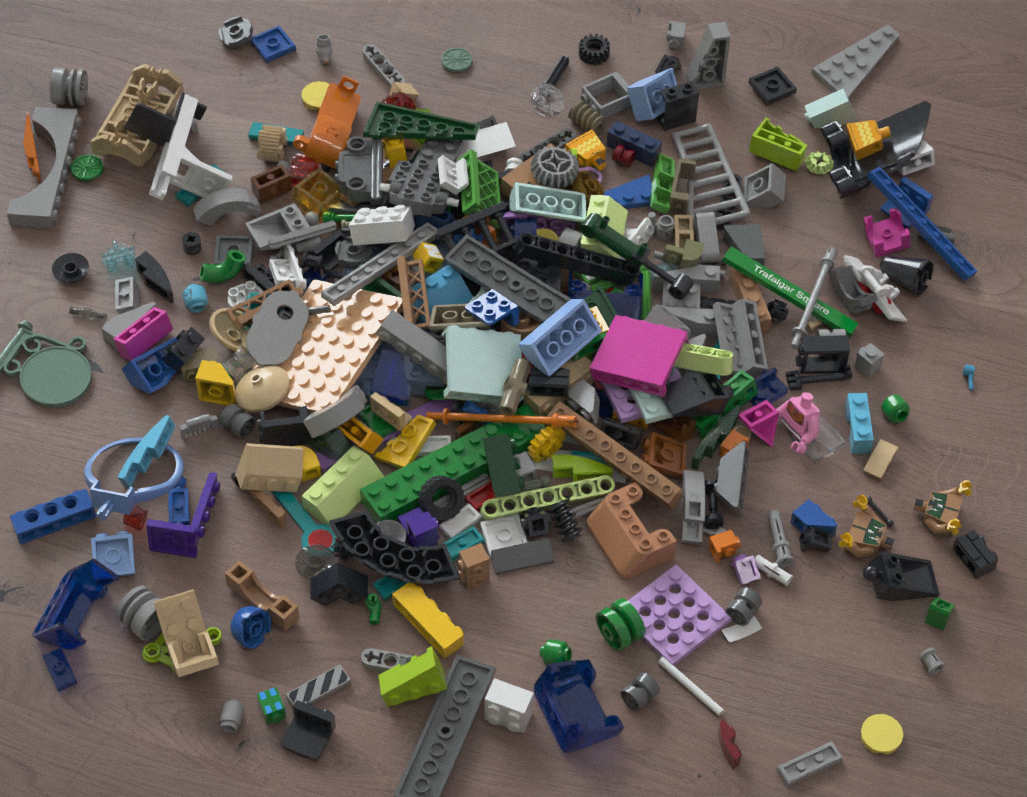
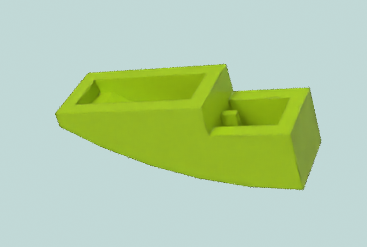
M552 454L553 478H572L573 482L600 476L612 478L613 469L603 463L580 456Z

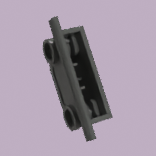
M360 136L351 137L347 141L348 150L342 151L339 154V161H335V170L338 172V174H335V185H339V191L342 194H348V198L351 201L370 202L374 205L383 204V191L379 190L380 184L383 183L382 138L365 140Z

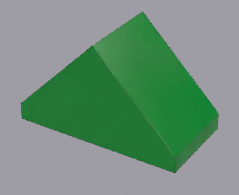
M936 597L930 604L924 623L944 631L955 605Z

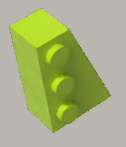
M765 117L752 135L749 147L750 153L795 171L804 162L807 150L805 143L792 134L787 135L784 133L779 125L776 127L772 125L767 117Z
M432 646L427 648L425 654L419 657L417 655L411 657V661L405 665L398 664L378 675L381 696L387 707L447 690L444 668Z

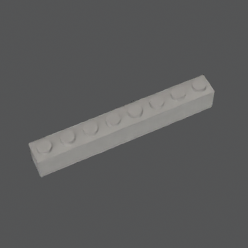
M392 309L375 334L381 340L394 346L398 352L404 353L411 358L414 363L427 369L430 374L437 376L447 385L446 346ZM472 401L478 407L485 408L489 414L504 415L498 409L499 404Z

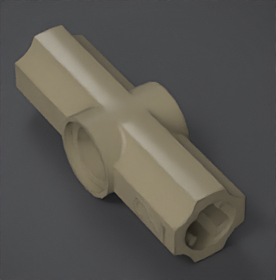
M517 358L514 361L510 375L504 382L502 388L504 393L498 407L504 415L513 416L516 413L520 398H522L528 385L526 380L531 364L524 358Z

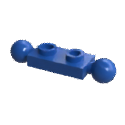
M183 476L176 486L168 492L169 522L190 525L189 490L185 488L186 479Z

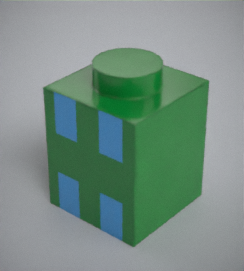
M277 687L257 694L258 705L266 725L278 723L286 718L285 707Z

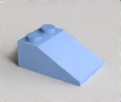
M673 68L640 80L627 88L636 121L651 120L665 112V101L660 94V90L677 85Z

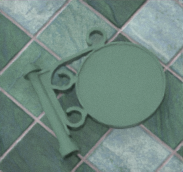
M27 320L19 322L18 332L0 354V374L4 370L5 374L9 377L20 375L21 388L28 399L40 406L51 408L64 407L82 398L88 391L92 381L90 364L81 354L86 350V340L81 336H75L70 339L68 345L46 335L32 332L33 326ZM39 340L55 346L42 349ZM35 341L37 348L33 350L28 349L26 344ZM81 342L82 346L74 347L73 344ZM23 347L25 353L30 355V357L21 368L20 362L14 359ZM11 363L13 366L18 367L14 371L8 370V367L11 365Z

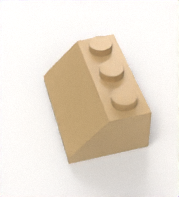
M246 443L236 471L240 488L246 490L297 492L302 480L303 448Z

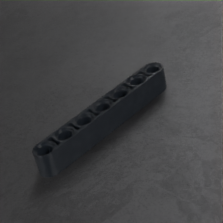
M526 232L520 234L513 248L515 254L520 257L623 286H631L640 273V269L636 272L627 266V260Z

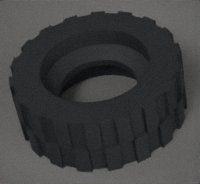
M438 475L426 480V483L421 486L418 501L424 513L428 511L432 518L435 517L436 520L440 521L453 519L455 515L460 513L461 508L464 506L465 497L462 486L456 480ZM440 488L447 489L450 493V502L443 508H439L433 503V495Z

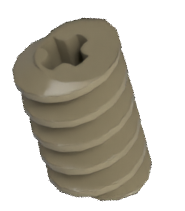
M584 101L577 102L569 111L568 118H571L573 122H576L577 125L587 132L593 130L599 136L606 127V123H603L604 116H599L600 114L595 112L593 108H590L588 104H585Z

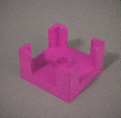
M897 208L890 209V219L873 223L872 215L863 217L864 231L876 258L911 247L910 233L907 228L904 229L901 212Z

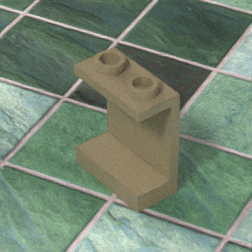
M688 158L678 159L670 195L669 213L686 215L689 206V194L678 192L680 178L695 181L696 161Z

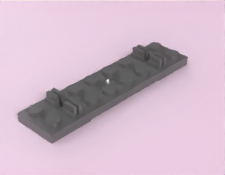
M467 234L444 258L445 264L465 275L467 279L473 280L488 291L495 290L518 305L520 311L541 324L571 300L566 295L553 289ZM512 284H519V286L514 287Z
M458 654L456 655L446 677L447 690L440 691L393 797L442 796L496 672V667ZM443 729H448L450 732L448 734H443L441 731Z

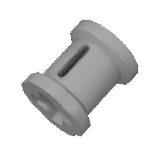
M933 647L926 649L919 655L920 661L925 663L930 675H935L945 668V664L939 660Z

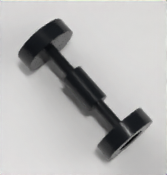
M708 479L704 481L705 493L711 494L709 497V510L712 514L705 516L704 526L708 529H718L724 525V517L715 513L717 511V497L715 496L714 485L718 483V479Z

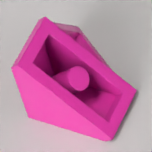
M767 400L738 414V418L752 432L773 448L779 412Z

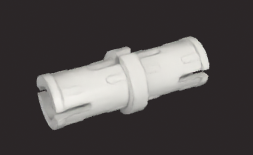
M761 555L756 556L757 568L766 573L767 577L776 579L784 584V586L789 585L793 575L779 568L777 563H771L761 557Z

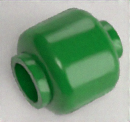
M895 394L885 398L881 410L891 422L898 423L907 419L910 407L900 395Z
M550 639L545 645L541 646L540 657L547 666L563 668L571 661L572 649L565 641Z

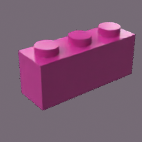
M153 307L113 338L120 356L131 361L166 337L173 330L167 312Z

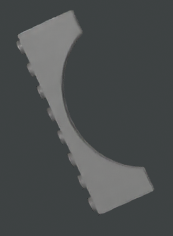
M35 107L32 118L34 131L45 137L56 151L55 163L48 177L37 188L21 197L10 200L7 217L10 226L53 228L54 222L58 220L57 210L58 207H61V194L65 192L64 182L68 180V167H71L72 163L71 154L75 152L74 142L78 140V127H81L82 120L78 116L77 109Z

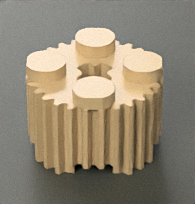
M263 124V130H260L258 135L260 152L257 151V159L271 162L284 160L285 152H283V146H287L288 136H286L287 129Z

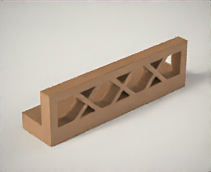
M404 256L397 257L404 318L416 325V319L421 314L426 317V323L417 324L416 326L421 330L428 329L431 318L423 260L418 259L407 262ZM419 266V271L415 276L409 273L410 267ZM416 281L421 284V288L417 292L411 288ZM418 298L424 301L419 309L414 306V302Z
M288 279L227 309L226 314L238 331L253 323L252 319L259 312L267 295H271L277 290L281 291V288L288 286L290 291L293 290L302 297L304 294L301 286L295 288L291 280ZM251 303L261 305L253 310H249ZM238 310L245 312V314L235 318L233 312Z

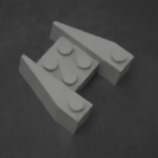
M699 265L668 271L667 273L674 278L679 274H685L693 280L694 285L683 300L673 298L669 293L671 284L657 274H654L652 290L662 291V306L690 329L691 335L697 337L705 334L706 338H717L714 310L700 309V293L718 294L720 266Z

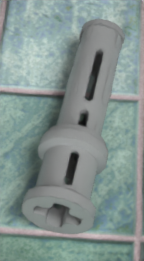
M772 510L768 513V518L775 542L773 551L777 555L776 563L779 565L778 567L786 568L794 564V558L790 553L791 545L785 537L780 511Z

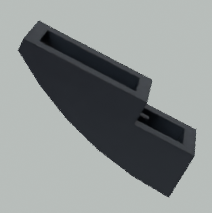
M144 251L135 259L137 271L144 277L145 285L168 302H174L171 284L166 272L153 256Z

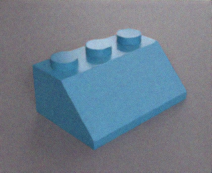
M449 265L425 279L430 318L433 305L468 304L473 298L461 275ZM421 284L411 287L412 290L417 292L421 288ZM418 298L414 302V306L419 309L424 301ZM420 314L418 319L421 323H426V317Z

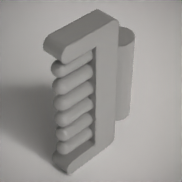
M206 414L186 420V424L179 426L182 439H186V435L190 436V431L194 435L195 431L197 434L200 431L204 432V427L206 431L209 430V427L213 429V424L215 429H218L219 422L217 416Z

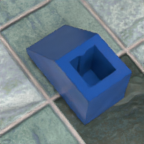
M810 499L792 512L790 521L801 533L808 527L814 526L831 532V537L836 534L838 525L834 518L824 513L818 504H814Z

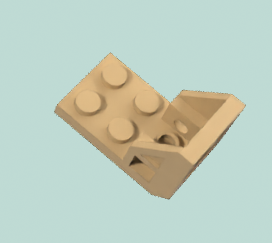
M194 589L153 602L170 661L178 677L219 665L211 639L205 629Z

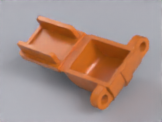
M343 76L339 85L329 84L309 138L297 135L294 139L293 146L303 151V155L335 169V161H339V154L345 150L352 131L351 126L361 97L354 93L359 82ZM344 82H350V83H352V84H353V87H352V88L346 87V86L344 85Z

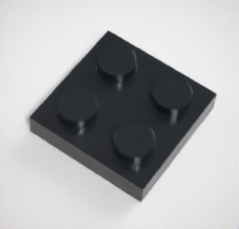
M778 66L749 78L748 82L767 105L793 95L797 90L795 85Z

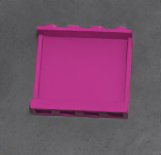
M616 315L590 366L592 379L664 397L667 392V379L684 343L689 344L687 331Z

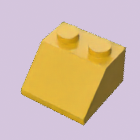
M202 360L195 377L199 401L225 406L230 404L237 405L234 382L222 364L215 361Z

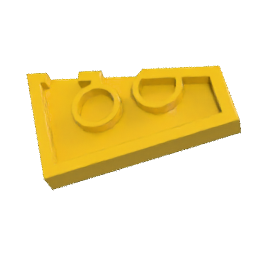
M418 414L401 430V434L396 439H391L382 452L378 451L374 455L375 459L397 468H402L414 462L434 429L436 422L433 419Z

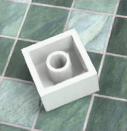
M494 678L485 698V720L493 725L499 724L507 727L512 732L524 734L533 714L534 692Z

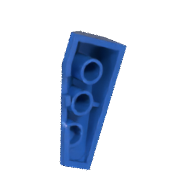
M174 337L127 363L121 370L130 384L148 394L164 387L176 372L162 358L167 353L165 349L172 342L175 343L177 339Z

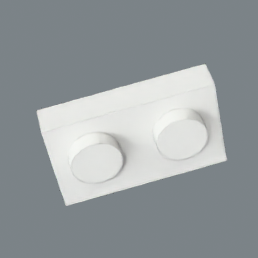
M443 155L438 158L440 185L457 195L469 185L466 160L462 158L457 163H454Z

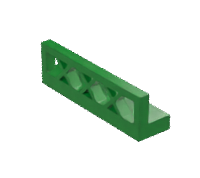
M741 369L724 384L731 386L734 394L721 416H691L697 420L695 427L702 440L706 439L758 394L755 378Z

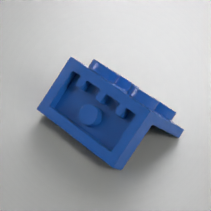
M907 177L902 178L899 188L926 214L930 210L933 195ZM888 200L881 206L880 211L890 217V209L896 207ZM901 214L902 225L909 229L912 224Z

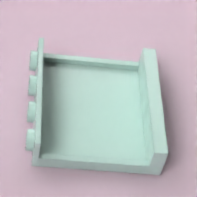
M456 325L448 326L442 333V337H446L448 385L444 390V398L500 404L504 393L502 388L505 380L510 375L514 361L517 358L522 359L521 348L518 345L521 342V335L514 334L513 332H496L495 330L484 331L473 327L466 329ZM524 395L520 398L519 403L524 399Z

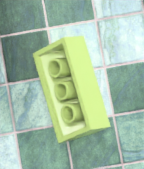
M591 195L587 217L590 213H597L602 218L608 216L610 218L608 226L624 236L628 210L610 196ZM582 235L581 248L619 258L618 254L595 238L590 239Z
M354 445L302 495L303 508L319 521L330 526L329 520L349 515L361 503V488L383 478L384 475L371 457Z

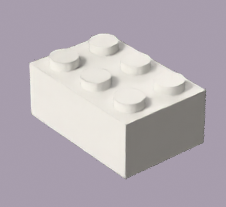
M397 205L394 208L382 206L371 210L369 208H362L356 213L349 224L353 246L407 241L415 227L411 206L405 207L404 205Z

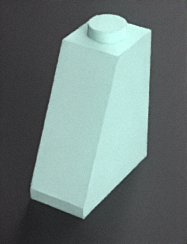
M844 89L805 105L807 113H804L807 122H811L814 128H820V126L837 120L839 125L858 121Z

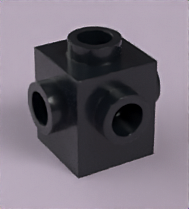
M531 507L528 508V511L523 512V518L521 519L522 530H525L530 537H540L550 533L548 526L551 525L550 517L542 508Z

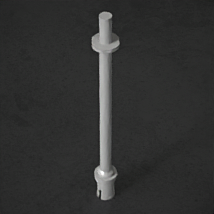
M830 247L827 248L825 256L821 259L820 266L822 269L800 324L791 331L793 338L791 348L793 350L798 349L802 336H808L805 330L827 273L835 266V258L838 251L831 247V250Z

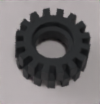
M589 34V37L587 35L584 36V39L582 38L579 42L580 59H583L584 63L588 61L589 65L591 63H594V65L599 63L600 65L602 61L605 63L609 58L610 42L607 41L606 37L603 39V35H600V37H598V34H595V36ZM591 48H597V49H599V50H598V51H592V50H590V49H591Z

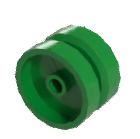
M619 598L610 604V608L605 607L595 615L600 633L608 644L617 651H622L631 645V641L635 642L646 634L645 625L640 614L624 598Z

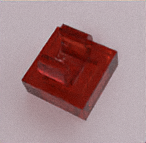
M135 506L130 515L124 514L123 523L140 531L144 528L148 510Z

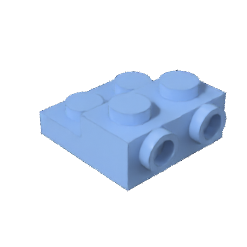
M120 531L112 536L102 533L91 538L95 579L136 574L132 533L128 534V531Z

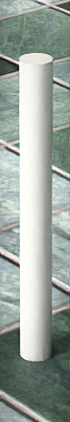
M664 657L660 658L658 663L714 713L718 716L723 714V708Z

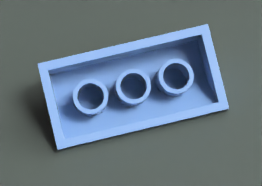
M571 299L518 345L529 362L545 375L550 376L596 337L602 329L584 299Z

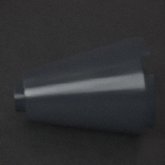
M886 256L881 260L880 268L883 274L886 273L889 278L912 293L922 295L928 288L925 285L927 280L932 279L934 264L928 259Z

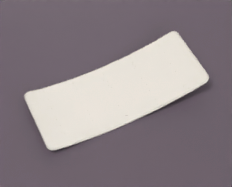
M753 616L748 625L740 626L736 624L722 629V632L729 642H733L761 630L762 627L756 617Z

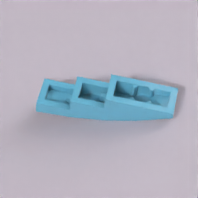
M166 415L146 434L125 462L118 475V479L124 487H132L139 472L146 474L153 457L161 458L176 427L170 416Z

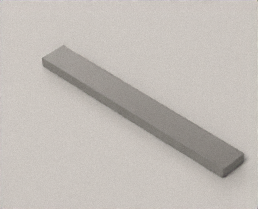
M427 222L413 231L407 241L395 243L323 290L321 298L332 306H336L398 265L397 257L404 256L407 259L413 255L421 242L429 244L434 241L437 228Z

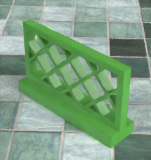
M471 149L459 158V160L464 158L467 164L469 185L461 191L462 212L466 215L481 211L479 207L484 210L487 206L491 207L493 204L500 203L498 172L478 160L477 152ZM496 220L488 221L495 227L500 228Z

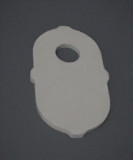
M291 290L272 293L264 300L259 312L254 315L252 319L253 324L246 338V348L257 365L261 367L277 366L286 362L290 358L296 344L300 343L303 337L302 331L307 323L309 313L306 303L297 292ZM282 306L290 308L293 312L292 318L289 320L279 318L277 309Z

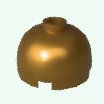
M580 170L577 178L569 185V191L584 193L586 207H588L591 195L603 196L604 190L597 178L593 179L590 177L591 173L589 171Z

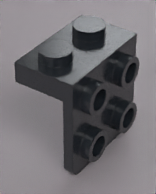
M296 700L293 705L294 718L281 739L280 745L284 749L317 761L336 728L335 715L329 710L318 709L309 702Z

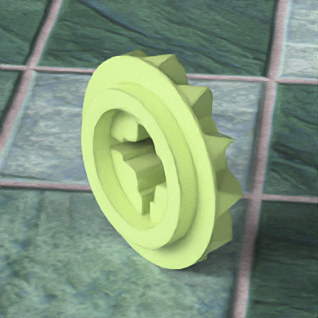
M819 151L816 153L811 152L805 160L806 168L815 174L828 173L832 170L834 164L831 155H826V152L820 153Z

